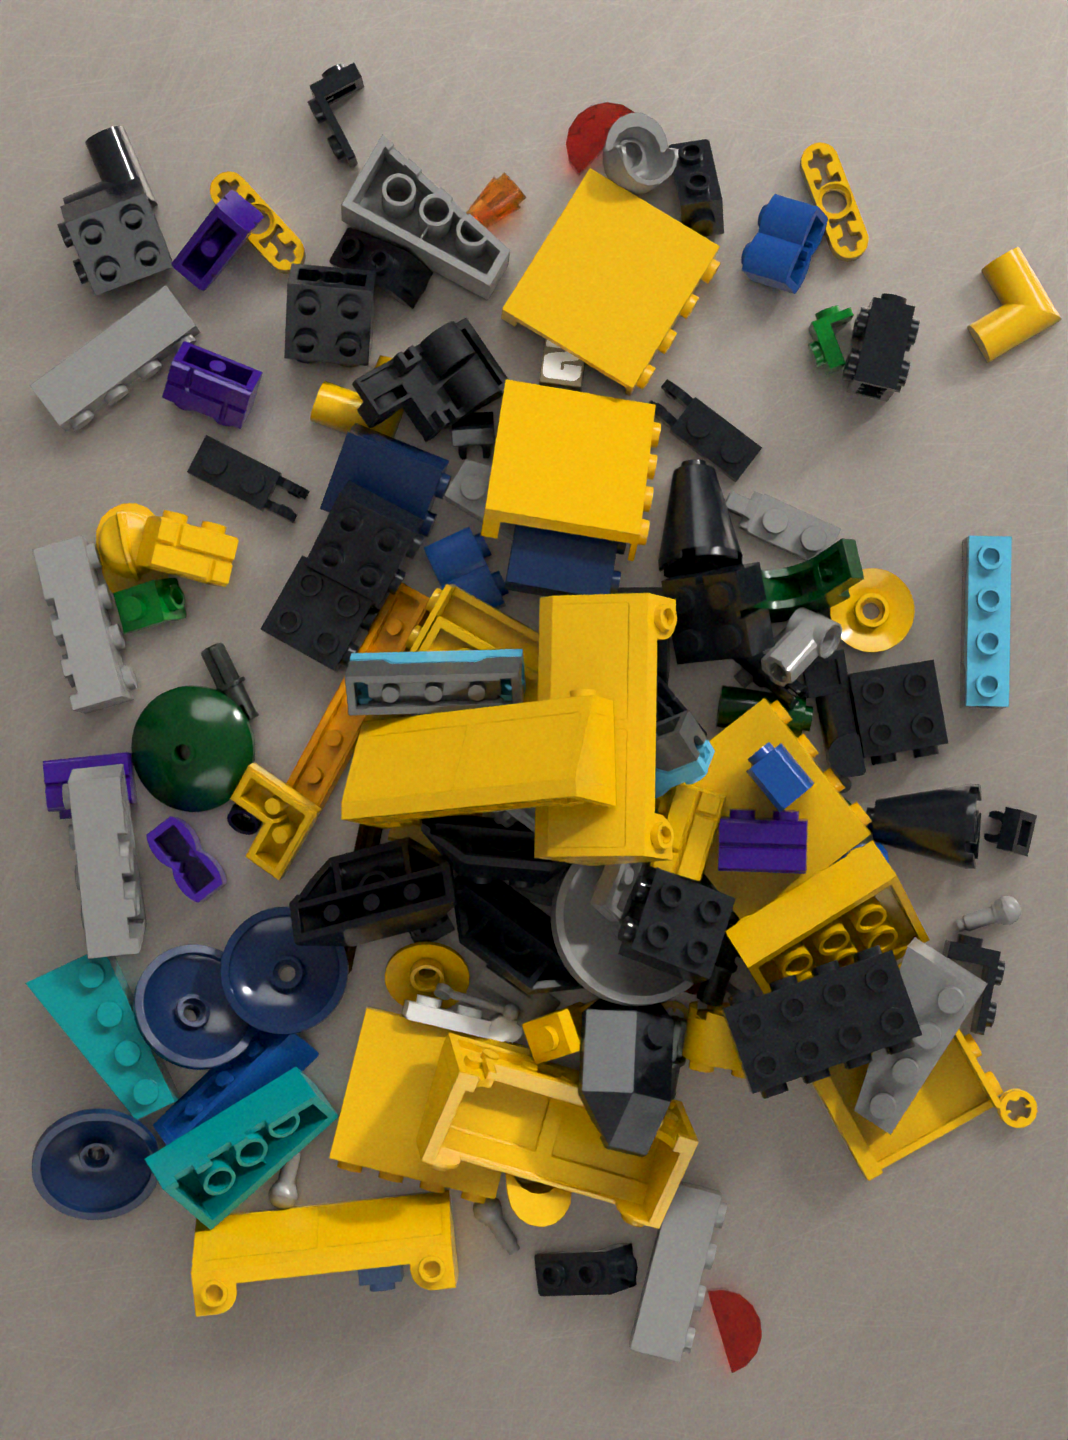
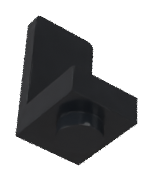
M340 63L323 72V79L309 85L313 99L307 101L318 124L324 121L328 124L333 135L328 137L327 141L336 159L339 161L345 158L351 168L358 164L356 156L329 105L364 88V84L355 63L346 67L344 63Z
M702 139L669 145L668 148L678 150L679 156L673 176L678 195L680 222L704 237L724 234L723 201L710 141Z
M352 227L347 228L329 260L334 267L376 271V285L385 290L398 302L412 309L426 290L427 284L433 275L430 269L408 251Z
M958 934L956 942L945 940L942 955L950 959L983 965L981 980L986 982L987 986L976 1001L970 1031L975 1034L984 1035L985 1028H991L995 1020L997 1003L991 1002L994 985L1000 986L1002 983L1005 961L999 960L1000 951L982 948L983 939Z
M617 1243L596 1251L543 1252L534 1256L538 1294L540 1296L611 1295L637 1285L636 1275L638 1266L633 1256L632 1243Z

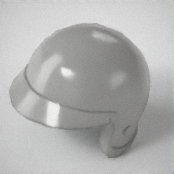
M638 112L620 117L612 125L602 154L603 167L608 179L634 195L645 194L654 190L672 174L679 157L677 149L668 148L666 135L659 123L646 114Z

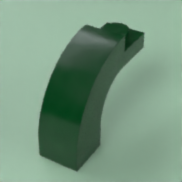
M842 538L805 562L781 569L761 570L767 600L740 610L741 617L759 609L768 608L771 623L790 620L793 613L801 607L817 613L850 598L849 588L864 579L856 541L854 539Z

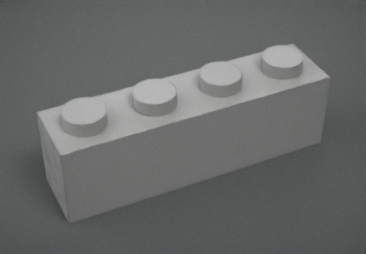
M165 285L33 382L30 387L62 429L67 431L72 427L76 431L92 421L95 417L93 411L105 402L110 406L121 400L129 392L126 387L139 377L144 381L155 375L163 367L160 362L173 352L176 355L183 341L195 344L196 339L194 337L200 331Z
M683 1181L680 1182L664 1220L657 1230L629 1340L630 1350L679 1363L682 1352L690 1353L696 1328L689 1326L693 1310L701 1311L706 1292V1286L700 1285L703 1269L711 1270L717 1245L710 1243L714 1227L722 1228L727 1209V1203L721 1202L722 1194L720 1191Z

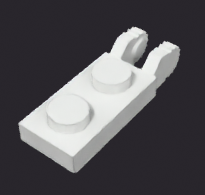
M417 994L416 1002L407 999L404 1002L402 1014L408 1020L501 1042H511L512 1044L515 1041L518 1042V1039H521L523 1034V1028L516 1024L517 1021L508 1020L500 1013L485 1019L481 1018L483 1013L481 1009L458 1004L456 1012L440 1008L442 1000Z

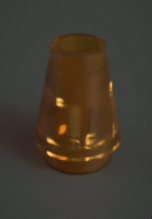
M504 172L498 178L493 176L466 213L471 214L485 228H489L522 208L520 203L527 197L508 174Z

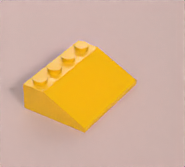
M873 840L862 847L853 849L843 859L825 870L814 873L809 880L787 893L780 894L770 904L752 915L741 918L734 926L725 931L763 994L771 992L769 986L771 982L794 974L798 982L812 978L811 968L834 960H838L840 967L852 964L854 960L851 954L877 945L880 946L882 953L892 950L897 961L905 955L907 946L914 937L923 943L930 940L898 876Z

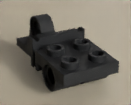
M465 318L457 323L451 321L441 326L423 339L420 344L415 347L413 345L408 347L404 353L402 351L397 353L390 361L357 378L352 385L363 400L357 411L369 428L379 425L403 408L418 432L423 436L425 442H428L443 428L450 427L503 396L505 380L509 379L469 320Z

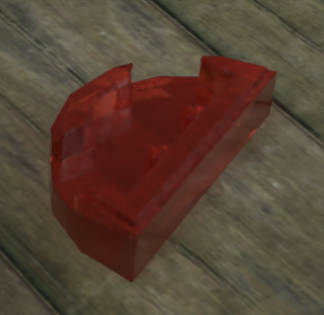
M605 102L591 105L576 116L568 130L566 149L569 164L578 176L603 152V147L612 125L620 117L629 113H635L634 111L621 104Z
M726 1288L707 1289L731 1372L734 1373L747 1366L757 1354L762 1338L761 1321L752 1303L741 1294Z

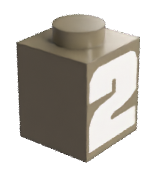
M545 339L539 385L582 392L585 370L584 361Z

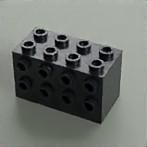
M877 945L851 954L854 960L852 964L840 967L838 960H834L811 968L812 978L798 982L794 974L769 983L771 989L769 993L756 997L754 990L751 989L727 998L730 1006L721 1010L752 1094L760 1092L762 1098L766 1099L788 1091L786 1082L802 1077L803 1082L809 1084L831 1076L829 1067L844 1063L845 1069L848 1068L849 1070L872 1062V1052L885 1048L886 1053L892 1055L915 1047L913 1038L921 1036L922 1032L892 950L882 953L880 946Z

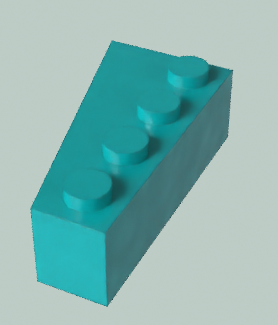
M86 954L25 983L135 1119L138 1120L181 1098L163 1058L158 1056L147 1045L137 1028L133 1012L134 996L115 956L88 959Z
M296 1066L144 1160L162 1189L212 1230L334 1122L339 1115L320 1088Z

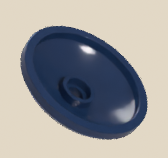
M290 907L266 909L245 920L229 938L222 955L220 967L221 984L225 997L236 1014L252 1027L278 1035H289L307 1031L328 1018L344 995L349 973L348 959L344 946H299L294 943ZM286 967H292L295 970V977L288 982L282 981L280 978L281 971Z
M189 944L174 947L163 952L143 971L134 992L133 1012L135 1022L144 1041L158 1056L171 1064L186 1069L206 1070L227 1064L242 1053L253 1039L257 1030L240 1018L228 1003L220 976L223 951L214 947ZM184 1010L193 1011L196 1015V1020L190 1021L186 1019Z
M111 1109L77 1111L54 1122L38 1139L32 1155L33 1181L41 1197L50 1206L63 1214L85 1220L115 1218L137 1208L153 1192L158 1181L144 1159L158 1151L159 1146L150 1130L128 1114ZM101 1147L99 1150H92L90 1148Z

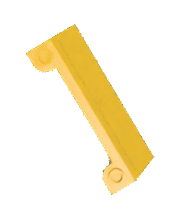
M651 593L561 595L540 598L538 701L570 697V691L576 689L596 690V696L613 701L616 806L594 808L591 802L585 801L584 804H574V807L567 808L558 805L535 807L534 858L587 866L672 860L673 829L663 815L655 813L657 640L668 639L674 632L677 623L675 599Z
M576 689L570 691V697L407 717L404 714L379 715V720L364 721L361 724L341 801V820L391 829L405 827V824L412 823L413 819L552 805L567 808L574 807V804H584L585 801L591 802L594 808L616 806L613 701L596 696V690Z
M449 1032L441 1048L416 1138L421 1162H424L434 1170L446 1171L447 1169H454L459 1166L460 1160L613 1203L626 1223L635 1227L646 1225L657 1229L660 1228L699 1141L682 1101L674 1099L671 1100L646 1156L639 1157L605 1149L600 1139L602 1135L591 1121L578 1095L579 1071L550 1062L536 1065L533 1057Z
M450 1189L445 1190L444 1193L429 1191L294 1206L288 1209L276 1208L232 1213L212 1230L196 1219L191 1268L196 1317L216 1315L229 1310L237 1297V1283L410 1264L411 1276L415 1283L424 1289L456 1288L459 1269Z

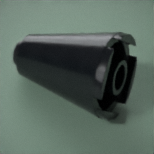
M701 459L683 461L681 467L675 469L672 475L658 559L659 571L664 570V576L670 578L685 571L716 567L720 569L725 566L743 564V555L715 468L706 465V461Z
M967 784L876 799L874 808L867 807L866 813L872 822L866 827L873 833L874 842H881L887 846L965 869H976L975 859H978L981 830V813H979V810H976L977 801H982L980 784Z

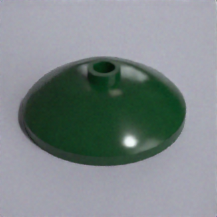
M189 685L177 687L160 694L144 708L133 730L131 752L136 773L144 787L153 797L177 810L202 812L217 808L231 800L230 798L248 765L255 761V739L246 715L232 699L212 688ZM181 744L186 745L190 750L188 759L182 758L179 754Z

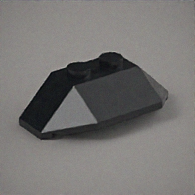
M453 815L420 819L423 834L439 853L452 864V868L459 876L466 877V880L472 883L489 884L492 882V879L508 880L509 884L515 887L531 888L534 887V883L546 884L571 864L534 858L535 833L519 820L512 827L505 828L502 824L497 825L491 817Z
M405 837L330 857L309 880L300 895L297 894L289 903L294 943L299 946H357L433 926L458 904L452 864L412 838Z
M458 875L454 879L458 901L454 910L460 944L527 995L584 989L569 973L558 954L552 935L551 917L502 880L492 879V882L489 884H477L467 881L464 876Z
M599 998L582 1012L578 1095L591 1121L602 1135L600 1139L605 1149L639 1157L646 1156L671 1103L674 1020L661 1003L638 1007L624 1006Z

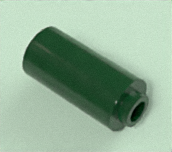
M722 685L716 727H728L758 702L766 698L770 704L775 700L782 704L793 719L787 725L798 738L802 731L810 732L813 706H806V697L801 699L799 696H795L799 704L790 709L772 692Z

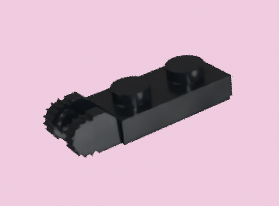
M667 379L661 388L667 396L676 400L686 410L677 420L660 403L650 400L649 404L656 405L654 417L670 428L669 432L731 480L737 482L762 447L695 397L693 399L687 392Z
M208 435L205 436L187 471L188 474L262 512L265 509L294 523L298 514L294 513L293 509L270 500L276 486L286 490L288 494L298 499L302 498L305 500L310 492L306 488L282 477V474L273 468Z

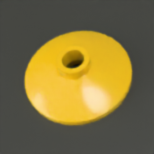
M866 568L862 569L864 579L849 588L850 598L830 607V619L841 624V640L850 647L869 653L882 652L897 645L908 634L914 620V601L907 585L898 576L883 569ZM866 604H874L877 607L878 615L875 619H868L864 616L863 608Z
M416 942L402 947L392 955L385 969L386 988L392 998L402 1006H404L405 999L416 1002L417 994L439 999L434 994L439 983L449 985L454 991L466 993L470 980L469 968L464 958L449 946L436 942ZM452 998L442 1000L440 1008L448 1009L459 1001Z

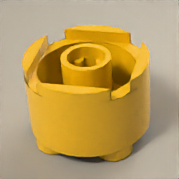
M698 1001L690 1002L682 1048V1056L689 1059L688 1068L705 1073L714 1072V1067L730 1069L732 1076L746 1079L721 1010L730 1006L729 1002H723L722 1006L717 1007L707 1005V1009H697Z

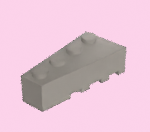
M80 535L32 549L45 601L48 606L53 605L55 613L50 615L54 637L60 647L65 646L67 654L62 655V660H60L64 677L68 679L72 688L76 687L77 694L69 696L73 711L87 714L134 700L131 690L137 689V683L131 665L124 666L119 651L125 648V641L119 624L112 625L108 609L114 608V604L107 583L100 585L96 569L102 567V562L96 544H89L88 540Z

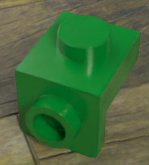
M835 305L821 310L815 314L817 320L812 321L808 328L813 342L808 344L810 355L816 367L823 366L826 375L842 370L845 365L844 357L832 328L852 320L854 314L851 307L840 311L839 305Z
M176 578L155 579L113 593L124 634L187 617L184 606L185 596Z

